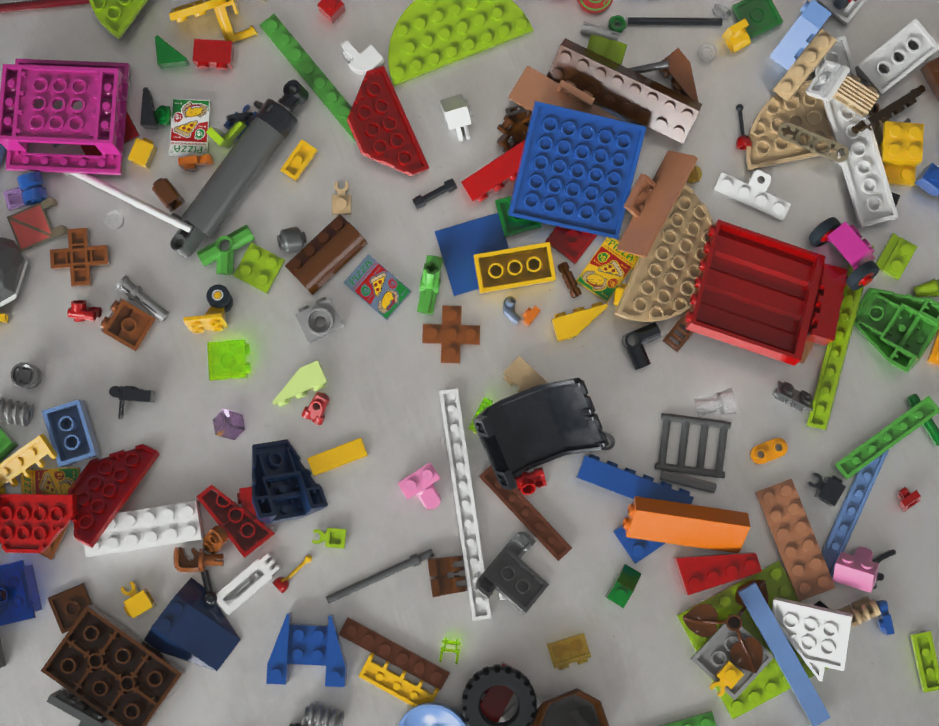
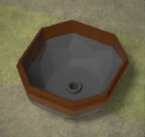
M578 688L542 702L537 708L534 722L531 723V726H609L601 701Z

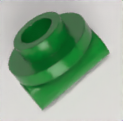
M159 106L154 114L156 122L163 126H171L170 106Z

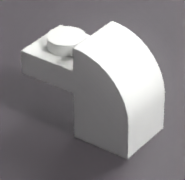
M348 41L342 44V54L348 61L352 60L348 64L349 69L356 74L365 75L367 71L381 67L384 64V58L372 45L359 54Z

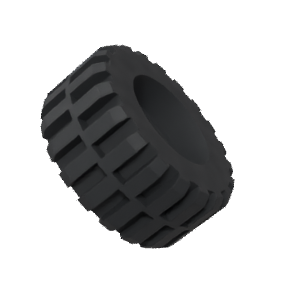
M500 664L484 667L483 670L477 671L468 680L463 690L461 705L465 723L467 726H530L534 722V716L537 712L536 694L529 679L519 670H515L507 665L500 666ZM495 685H503L510 688L518 700L516 713L505 722L491 721L481 710L480 702L482 695L488 688Z

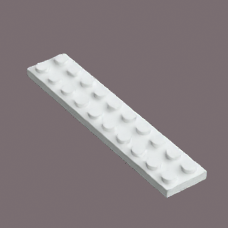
M846 36L835 38L837 40L836 44L814 70L815 76L826 60L839 63L842 66H848L850 69L848 75L857 76ZM834 98L830 102L824 99L823 103L834 141L846 146L849 150L848 159L842 162L841 165L859 227L863 228L897 219V210L873 130L870 131L867 128L857 134L852 132V127L861 120L869 118V115L867 114L865 117H862ZM840 149V151H837V152H838V155H839V158H840L841 156L845 157V154L843 153V151H844L843 149Z

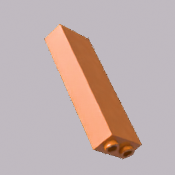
M635 496L632 504L628 506V516L623 519V529L626 531V537L739 553L749 532L750 521L748 513Z

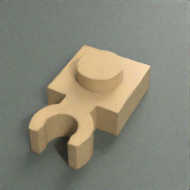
M346 181L345 187L339 189L338 182H335L334 188L337 195H332V215H351V195H346V192L349 190V184Z

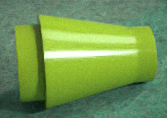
M934 278L914 286V296L939 297V279L935 280Z

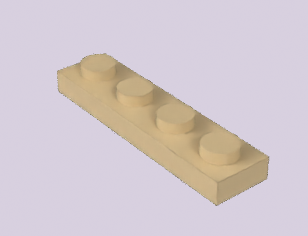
M821 29L773 91L789 102L836 44L837 40Z

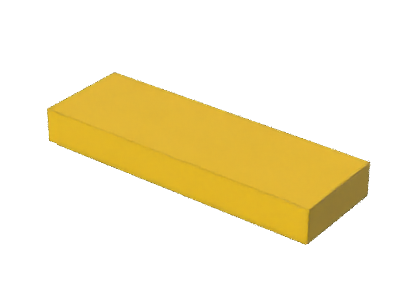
M358 438L311 456L307 460L313 476L366 457L368 454L362 438Z

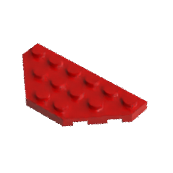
M381 66L367 71L347 118L348 125L361 154L409 176L427 171L429 165L385 67Z
M140 444L135 446V449L129 451L121 450L109 454V457L100 460L95 458L89 461L68 489V494H77V515L72 519L74 537L77 541L93 548L160 454L157 450Z
M0 494V543L2 544V549L6 553H44L77 515V494Z

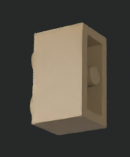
M520 356L503 372L505 375L503 379L510 386L514 384L518 387V393L536 385L547 383Z

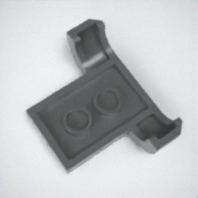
M518 532L475 582L476 591L485 599H489L496 589L523 614L527 613L549 586L542 577L520 559L536 541L526 532Z

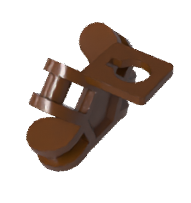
M522 106L505 109L504 122L497 127L503 133L498 138L497 144L504 148V153L526 139L529 126L528 121L530 122L532 111H526Z

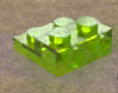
M245 339L207 342L209 381L248 379V374H251V363L247 362V355H250V344L246 343Z

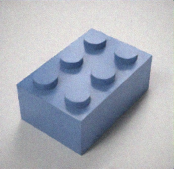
M78 399L42 411L52 447L58 454L56 457L58 467L69 466L101 455L84 400Z

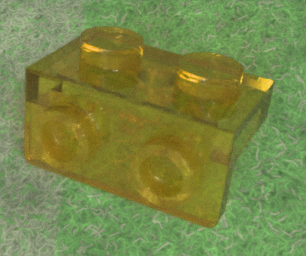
M584 633L547 644L553 667H558V670L569 668L570 663L577 662V664L588 662V658L591 657Z

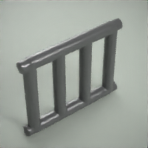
M661 413L663 426L658 463L656 462L655 469L725 478L723 466L727 432L731 427V422ZM671 422L682 423L677 465L666 463ZM690 424L701 425L696 467L685 466ZM709 427L720 428L715 470L704 468Z

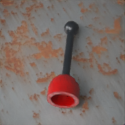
M738 104L736 110L739 114L741 136L737 138L736 146L738 150H746V146L752 147L750 137L745 135L743 105Z

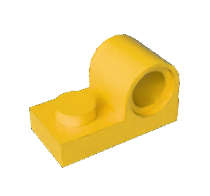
M746 19L732 25L722 35L732 53L751 44L750 37L745 30L749 26Z

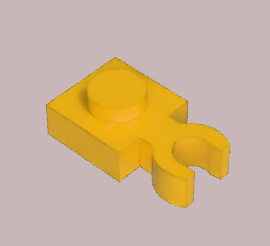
M728 660L716 674L719 680L712 682L709 688L713 690L715 686H719L720 691L717 693V696L721 697L725 693V687L728 686L732 689L744 674Z

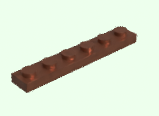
M491 465L479 476L558 561L572 549L517 488L508 490L499 484Z
M347 617L338 634L440 690L450 674L449 671Z

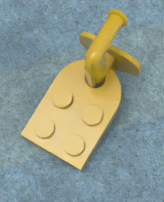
M197 0L172 8L169 12L171 21L176 20L178 23L187 20V17L194 14L195 17L206 14L207 10L214 8L225 41L237 42L255 34L258 35L253 25H250V28L234 33L226 6L232 5L235 14H239L240 9L237 0Z

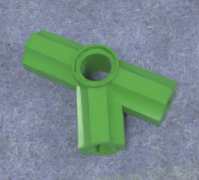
M246 224L226 236L219 237L217 241L196 253L204 267L217 261L216 274L234 275V251L255 240ZM225 241L230 242L228 250H222L221 248L222 243Z
M427 255L420 282L417 312L431 315L434 313L436 296L439 293L441 282L440 273L443 262L441 257Z

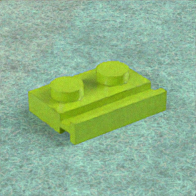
M893 233L878 257L876 264L882 272L899 280L918 246Z

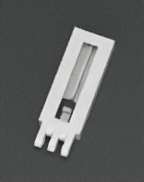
M270 552L262 559L254 561L216 594L217 603L228 616L274 578L273 574L282 567L280 564L276 565L275 568L272 567L277 561L275 558L270 562L267 561L272 556ZM259 568V571L254 575L256 579L262 574L264 575L254 583L249 576Z

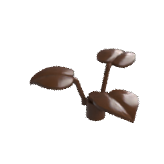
M765 580L749 581L740 586L737 590L739 591L747 585L755 582L760 592L762 593L765 601L768 604V592ZM738 592L735 594V601L743 607L737 615H730L727 620L717 621L718 613L709 604H699L683 616L686 626L693 633L702 637L714 635L717 631L716 624H726L729 630L736 631L740 642L733 644L731 647L730 657L732 662L739 668L752 673H756L759 670L763 659L762 646L754 637H748L743 640L739 629L742 626V619L740 617L747 608Z

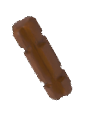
M560 263L558 269L563 274L562 277L567 288L570 289L572 298L580 296L582 292L577 287L572 271H569L568 263Z

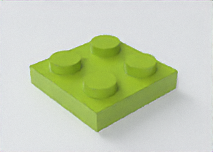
M251 242L233 276L268 294L285 260Z

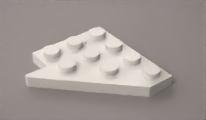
M775 597L772 606L774 617L786 638L817 679L823 681L825 667L844 671L846 668L853 614Z

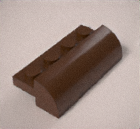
M339 214L294 256L285 267L314 295L368 242L350 222Z

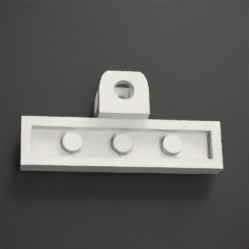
M759 169L753 171L747 183L721 172L713 190L782 221L791 206V203L766 192L771 182V176ZM759 176L764 177V180L762 182L757 181V178Z

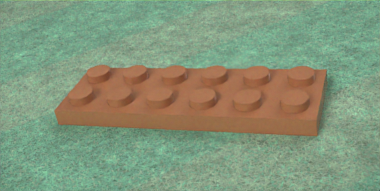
M789 479L755 492L797 600L802 601L836 588L793 480Z

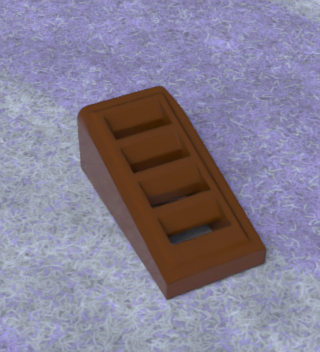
M688 310L684 312L662 340L676 352L681 349L694 333L693 331L687 333L679 326L683 324L686 327L687 322L684 319ZM675 330L679 331L685 337L682 339L675 333ZM673 336L676 340L680 342L679 345H677L669 338Z

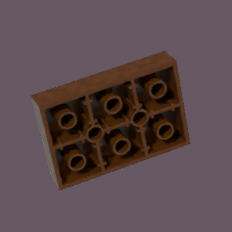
M93 604L85 607L41 669L44 674L117 726H148L186 672Z

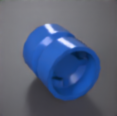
M30 172L17 177L19 189L23 190L21 196L24 205L38 204L48 198L46 188L42 187L44 180L41 172Z

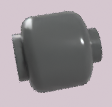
M298 227L282 229L280 234L277 235L278 246L285 253L301 251L304 243L307 242L305 232H301Z

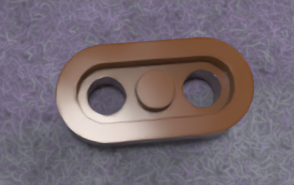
M216 525L208 531L203 539V548L206 552L216 554L223 548L228 541L225 530Z

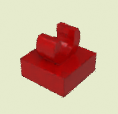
M906 487L901 489L898 494L902 499L900 507L904 512L920 502L921 495L917 490L910 493Z

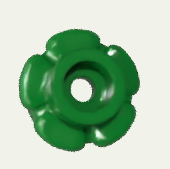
M620 15L612 16L608 21L609 30L622 33L623 29H626L627 23Z

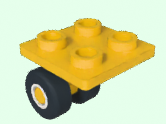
M218 284L208 289L206 298L210 308L204 315L183 317L184 323L191 332L198 334L203 333L204 330L222 331L223 328H228L225 313L232 308L233 298L225 286Z

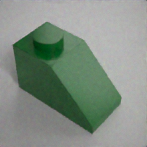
M624 564L605 597L624 608L634 592L641 573Z

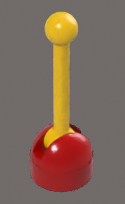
M306 555L305 560L287 577L276 578L272 582L273 585L283 594L289 587V579L307 562H311L312 556Z

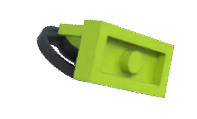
M243 112L226 116L227 121L235 124L226 133L214 127H210L206 133L219 146L230 148L234 144L235 138L247 127L245 122L253 118V113Z

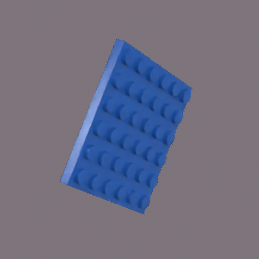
M534 101L507 215L618 239L626 210L623 206L630 195L646 127Z

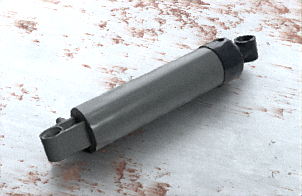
M290 80L284 85V95L278 100V103L272 99H267L264 104L259 101L254 102V106L259 109L255 118L182 217L175 213L171 214V216L193 226L191 233L179 229L171 240V248L182 257H190L206 236L213 237L274 152L298 123L297 118L292 113L295 111L296 106L302 105L307 101L309 94L297 80Z

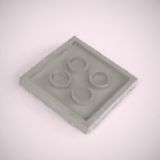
M722 624L716 633L690 659L714 681L719 680L716 674L728 660L744 674L743 677L732 689L728 686L725 687V692L735 700L769 664L774 656L762 646V664L756 673L739 668L732 662L730 657L731 647L733 644L740 642L736 631L729 630L726 624ZM741 626L739 630L743 640L753 637Z

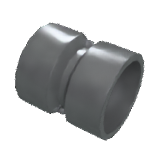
M20 362L12 368L11 379L16 386L33 389L41 383L42 372L36 365Z

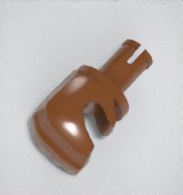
M193 547L191 551L194 559H190L184 548H174L173 561L174 567L178 572H204L206 566H224V560H216L223 559V553L206 554L204 548H200L198 552Z

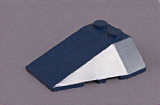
M288 439L252 445V503L258 520L266 524L304 518L328 506L322 487L313 480L310 470L303 466L300 456Z
M191 577L152 625L144 641L161 653L218 671L241 639L217 604L209 607L204 603V586Z

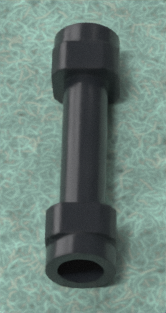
M452 178L445 181L441 187L424 196L419 195L412 199L418 210L426 206L425 203L445 192L451 193L457 189V185Z

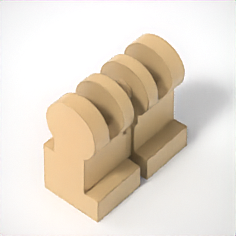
M869 596L852 602L853 609L848 604L837 610L853 614L851 629L856 625L862 624V622L881 615L877 603L874 599L870 600Z

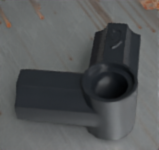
M656 322L626 333L622 337V345L626 348L635 370L651 364L643 345L662 337ZM630 335L634 336L636 339V343L634 346H631L628 343V337Z

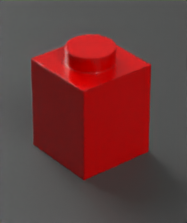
M321 0L317 4L319 11L331 23H334L346 11L341 0Z

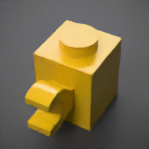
M131 581L129 582L132 587L131 591H127L124 586L121 587V592L126 596H130L129 599L123 602L125 604L123 608L129 617L136 618L155 607L156 603L148 589L138 592L136 583Z

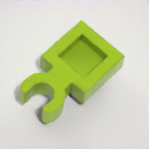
M327 527L326 533L320 529H315L313 533H319L320 539L312 540V543L319 544L326 541L325 547L345 549L347 529Z

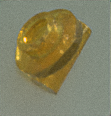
M694 166L686 181L687 183L695 184L700 181L702 171L698 166Z

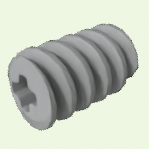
M1 398L0 422L7 421L10 424L14 422L15 425L22 424L25 427L30 424L34 412L33 404L28 408L27 402H24L23 406L20 407V401H16L15 405H13L12 399H9L7 404H5V398Z
M312 702L305 709L301 726H304L306 722H308V726H313L314 724L316 726H342L344 711L337 716V709H334L330 714L329 707L323 712L322 705L315 709Z

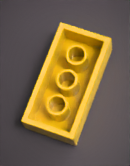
M550 242L480 253L473 256L480 294L556 281Z

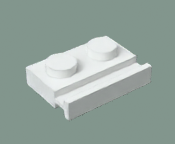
M826 60L805 92L809 96L822 100L825 99L830 102L850 72V69L846 65L842 66L839 63Z

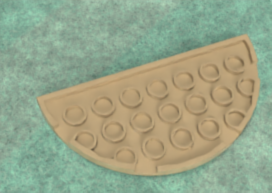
M813 80L805 81L789 102L776 95L758 113L748 135L751 139L752 147L746 146L747 171L820 156L782 140L778 134V128L782 123H792L834 141L823 100L809 96L805 92ZM873 107L870 110V114H868L869 117L875 114ZM881 120L879 121L880 125L873 129L877 144L883 142L884 123ZM790 127L781 130L784 133L783 136H787V134L793 135L792 140L794 141L799 130H796V133L791 132ZM808 134L800 135V143L807 144L810 141V136ZM820 141L816 147L819 151L823 152L827 150L828 144L825 141ZM831 145L828 154H831V152L837 153L836 150H833L835 145Z
M686 183L647 257L639 256L614 314L632 321L655 322L675 317L690 308L691 304H689L691 295L696 290L694 282L701 271L698 267L701 259H704L705 256L703 248L710 237L707 233L710 225H714L705 204L701 203L694 194L695 191Z

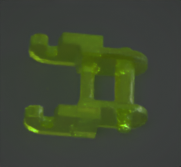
M445 637V640H442L444 647L441 646L439 662H442L443 652L447 651L456 654L455 664H458L460 649H457V646L460 645V642H458V639L451 641ZM446 644L456 645L455 650L447 649Z

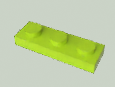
M931 631L910 634L922 692L939 690V666Z

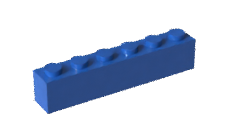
M590 453L589 456L583 457L576 478L633 500L635 496L692 504L694 499L687 490L679 488V491L671 489L672 485L661 481V484L653 482V477L643 474V477L635 475V470L626 467L625 470L617 468L618 464L608 460L607 463L599 461L600 457Z

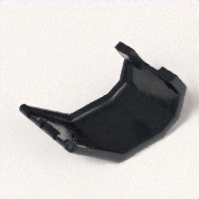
M572 378L536 385L484 408L473 420L495 476L504 489L513 490L516 488L515 478L529 469L565 455L600 451L609 445L605 432L602 431L603 427L599 417L594 413L596 410L591 397L587 396L589 392L584 380Z

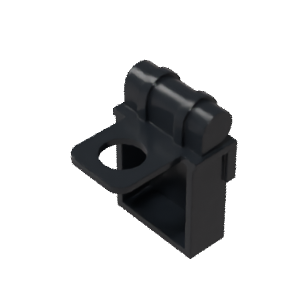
M112 386L109 389V394L120 400L118 419H123L125 400L155 402V391L143 390L135 386Z

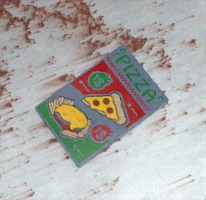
M369 254L343 282L386 320L389 319L412 292Z

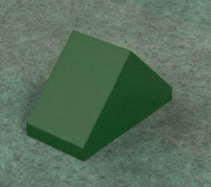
M158 35L155 37L157 64L161 69L189 65L186 57Z

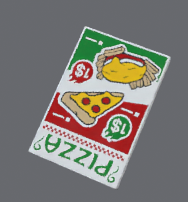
M172 98L170 156H202L208 154L209 135L206 131L210 128V100Z

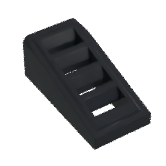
M144 87L140 124L144 129L158 130V123L154 115L155 107L152 93L147 87Z

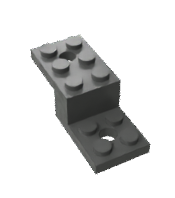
M58 690L50 694L46 701L80 720L78 726H106L109 722V719L84 701L72 697L73 694L68 690Z

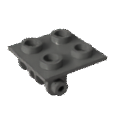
M778 381V389L775 388L772 393L775 399L781 402L785 401V404H788L791 400L790 406L793 407L794 405V408L801 412L813 411V398L808 392L804 390L800 392L794 389L792 384Z

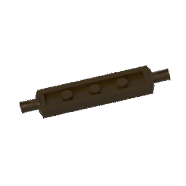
M920 85L912 89L910 93L866 120H861L852 127V132L857 134L867 128L871 131L880 125V120L884 123L892 118V113L897 115L905 110L903 106L906 105L907 108L917 102L916 98L926 91L925 87Z

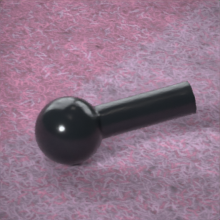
M204 570V572H201L205 589L203 601L207 606L213 607L217 604V593L213 592L208 570Z

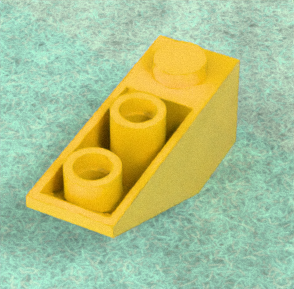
M602 302L594 303L591 305L592 308L585 310L584 307L573 309V313L567 315L565 312L555 314V318L551 322L557 342L577 337L607 309L608 303L604 305Z

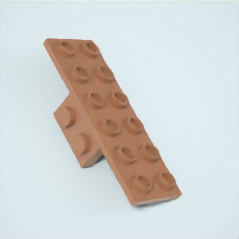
M530 66L525 68L509 95L510 100L530 111L533 110L534 101L622 121L593 104L595 98H593L590 92L577 89L576 85L569 80H566V82L561 80L560 83H557Z
M668 151L653 180L646 174H640L623 206L633 217L617 246L619 251L644 258L647 257L698 160L696 156Z

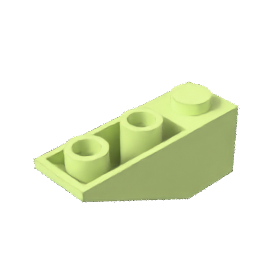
M317 360L299 368L273 400V405L282 407L289 404V400L294 397L300 399L307 396V392L314 389L316 392L325 388L324 384L328 383L320 362Z

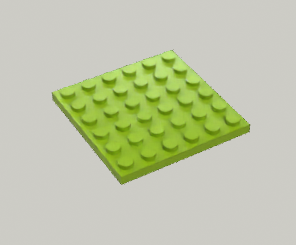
M780 561L761 569L762 572L750 575L677 614L696 652L710 637H702L693 633L684 623L683 616L699 604L713 606L718 613L717 621L727 620L730 615H737L743 607L735 601V594L738 588L752 580L766 581L768 606L771 611L775 597L801 602L797 600L792 584ZM745 609L740 617L742 619V627L771 653L751 615ZM716 624L717 629H718L722 624ZM789 642L809 678L815 676ZM773 658L735 700L726 692L720 698L731 718L735 719L791 689L775 658ZM715 686L717 692H719V691H720V687H719V686Z

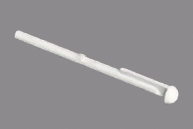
M64 173L66 176L71 174L188 233H191L193 230V226L89 174Z

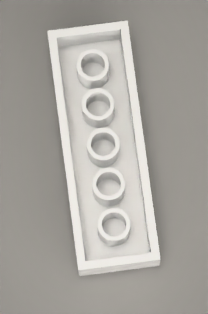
M200 501L117 513L93 548L84 544L85 556L93 557L204 539L205 533Z

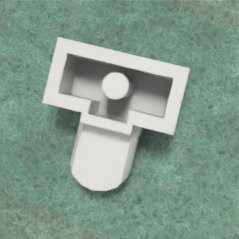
M462 94L440 100L448 129H456L458 140L462 142L463 137L460 127L463 126L466 139H471L467 125L472 124L470 117L473 116L468 100H464Z

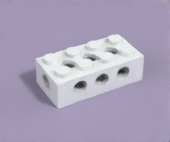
M914 19L855 67L857 77L861 79L865 86H873L880 95L879 97H881L939 49V45L921 23ZM879 68L884 71V74L879 71Z

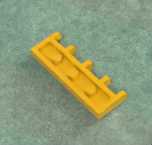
M44 434L39 435L0 463V494H6L3 486L8 482L12 487L18 485L15 477L23 473L25 477L31 476L32 472L29 467L36 463L40 468L44 467L45 462L42 458L47 454L52 459L58 456Z
M372 652L358 676L413 707L422 703L433 702L440 690L436 687L432 693L421 687L424 680L420 679L417 685L404 678L407 673L405 670H403L401 675L387 668L390 663L389 661H386L384 666L372 660L374 658V653Z

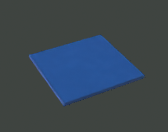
M498 213L435 231L454 296L479 289L473 258L475 254L509 249Z

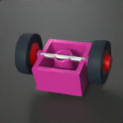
M831 217L820 223L811 232L809 241L815 247L822 246L827 242L833 244L853 268V272L847 278L846 284L851 290L856 291L868 285L880 270L873 261L876 259L873 255L875 250L865 238L861 240L863 237L853 224L849 226L846 221L841 224L837 218Z

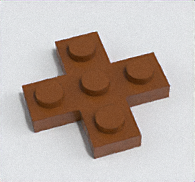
M88 228L67 229L69 248L50 250L51 269L70 268L72 287L92 285L91 266L110 265L108 245L89 246Z
M443 305L442 324H423L422 343L441 344V363L460 364L461 345H480V325H461L462 306Z

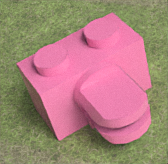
M431 462L398 482L407 499L417 495L427 509H435L441 502V497L433 485L441 478Z
M858 547L853 555L841 552L835 563L833 581L871 593L877 581L879 563L872 561L873 552L865 547Z

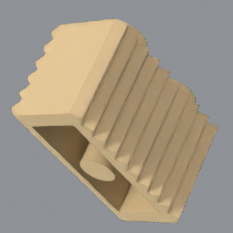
M847 75L833 98L852 111H855V113H858V115L865 117L880 95L873 86L862 84L859 77Z

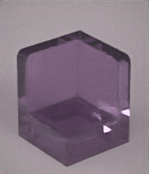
M222 409L213 419L215 435L236 440L245 430L242 414Z

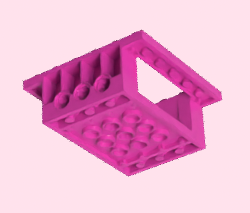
M15 59V64H3L0 90V143L7 149L6 169L8 171L121 175L130 64L41 59ZM43 100L44 105L39 109L35 108V102ZM56 101H63V106L60 109H54V103ZM81 101L83 103L82 108L74 110V103ZM29 142L95 145L102 153V156L28 153Z

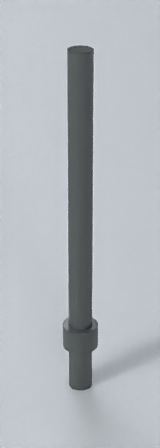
M429 549L417 555L416 553L409 556L410 559L326 596L327 602H334L408 567L418 566L422 561L433 557L434 553L432 549Z

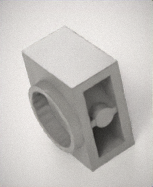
M320 298L315 301V305L311 307L306 305L298 309L299 313L295 314L309 343L344 328L330 298ZM318 318H325L326 323L323 327L316 326Z

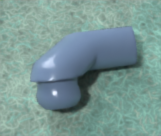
M509 296L503 302V314L516 325L522 318L515 312L516 299Z

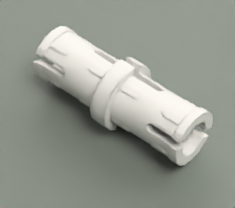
M585 21L580 33L586 35H598L614 41L618 40L620 33L604 28L602 25L597 26Z

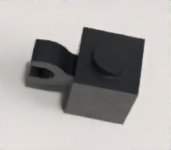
M813 473L812 475L817 478V482L814 484L808 481L807 484L818 489L814 497L829 506L835 507L846 488L845 485L841 484L843 481L834 475L832 477H825L823 480L820 474Z

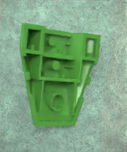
M869 288L859 304L854 325L891 365L908 373L919 362L939 330V302L931 298H919L909 294L902 295L892 291Z

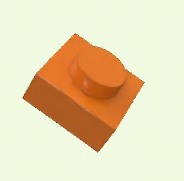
M534 306L533 309L529 307L522 315L524 317L523 323L529 327L541 310L537 306Z

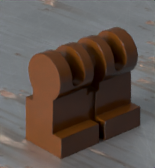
M463 555L427 559L429 576H436V578L430 579L432 597L468 591L467 585L456 586V582L466 580V576L454 575L451 578L447 577L449 572H454L455 574L465 570L464 566L453 567L454 562L463 561Z

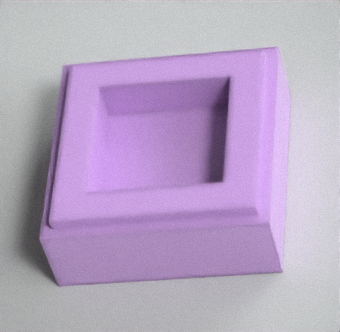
M19 187L3 192L9 211L28 206L23 203L21 196L23 190L19 189Z

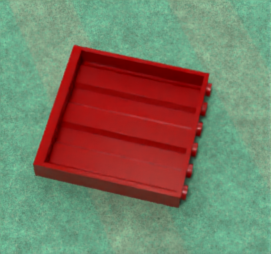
M718 219L714 225H710L707 233L710 237L703 248L705 256L704 259H701L698 267L701 271L694 282L696 290L691 295L689 304L692 306L685 316V322H687L685 329L795 366L802 359L826 256Z

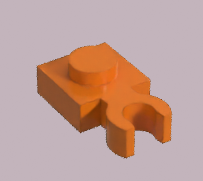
M211 154L178 158V164L185 171H192L201 165L213 164V158Z

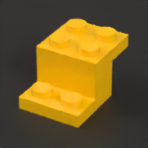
M884 122L883 142L878 145L889 185H915L916 166L922 162L924 124Z

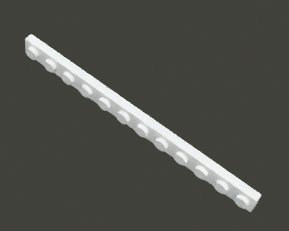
M458 388L439 391L472 621L491 619L489 599H485L476 591L475 582L485 570Z

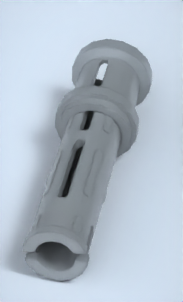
M127 275L116 285V290H121L125 293L130 301L135 300L161 322H164L169 316L170 312L143 293L141 287L132 283Z

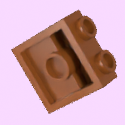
M120 298L119 301L115 300L111 305L110 310H112L109 318L105 316L100 324L102 327L101 331L136 351L155 318Z

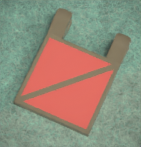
M49 197L38 204L7 216L21 252L68 233L67 227L64 225L53 229L45 209L57 206L55 198Z

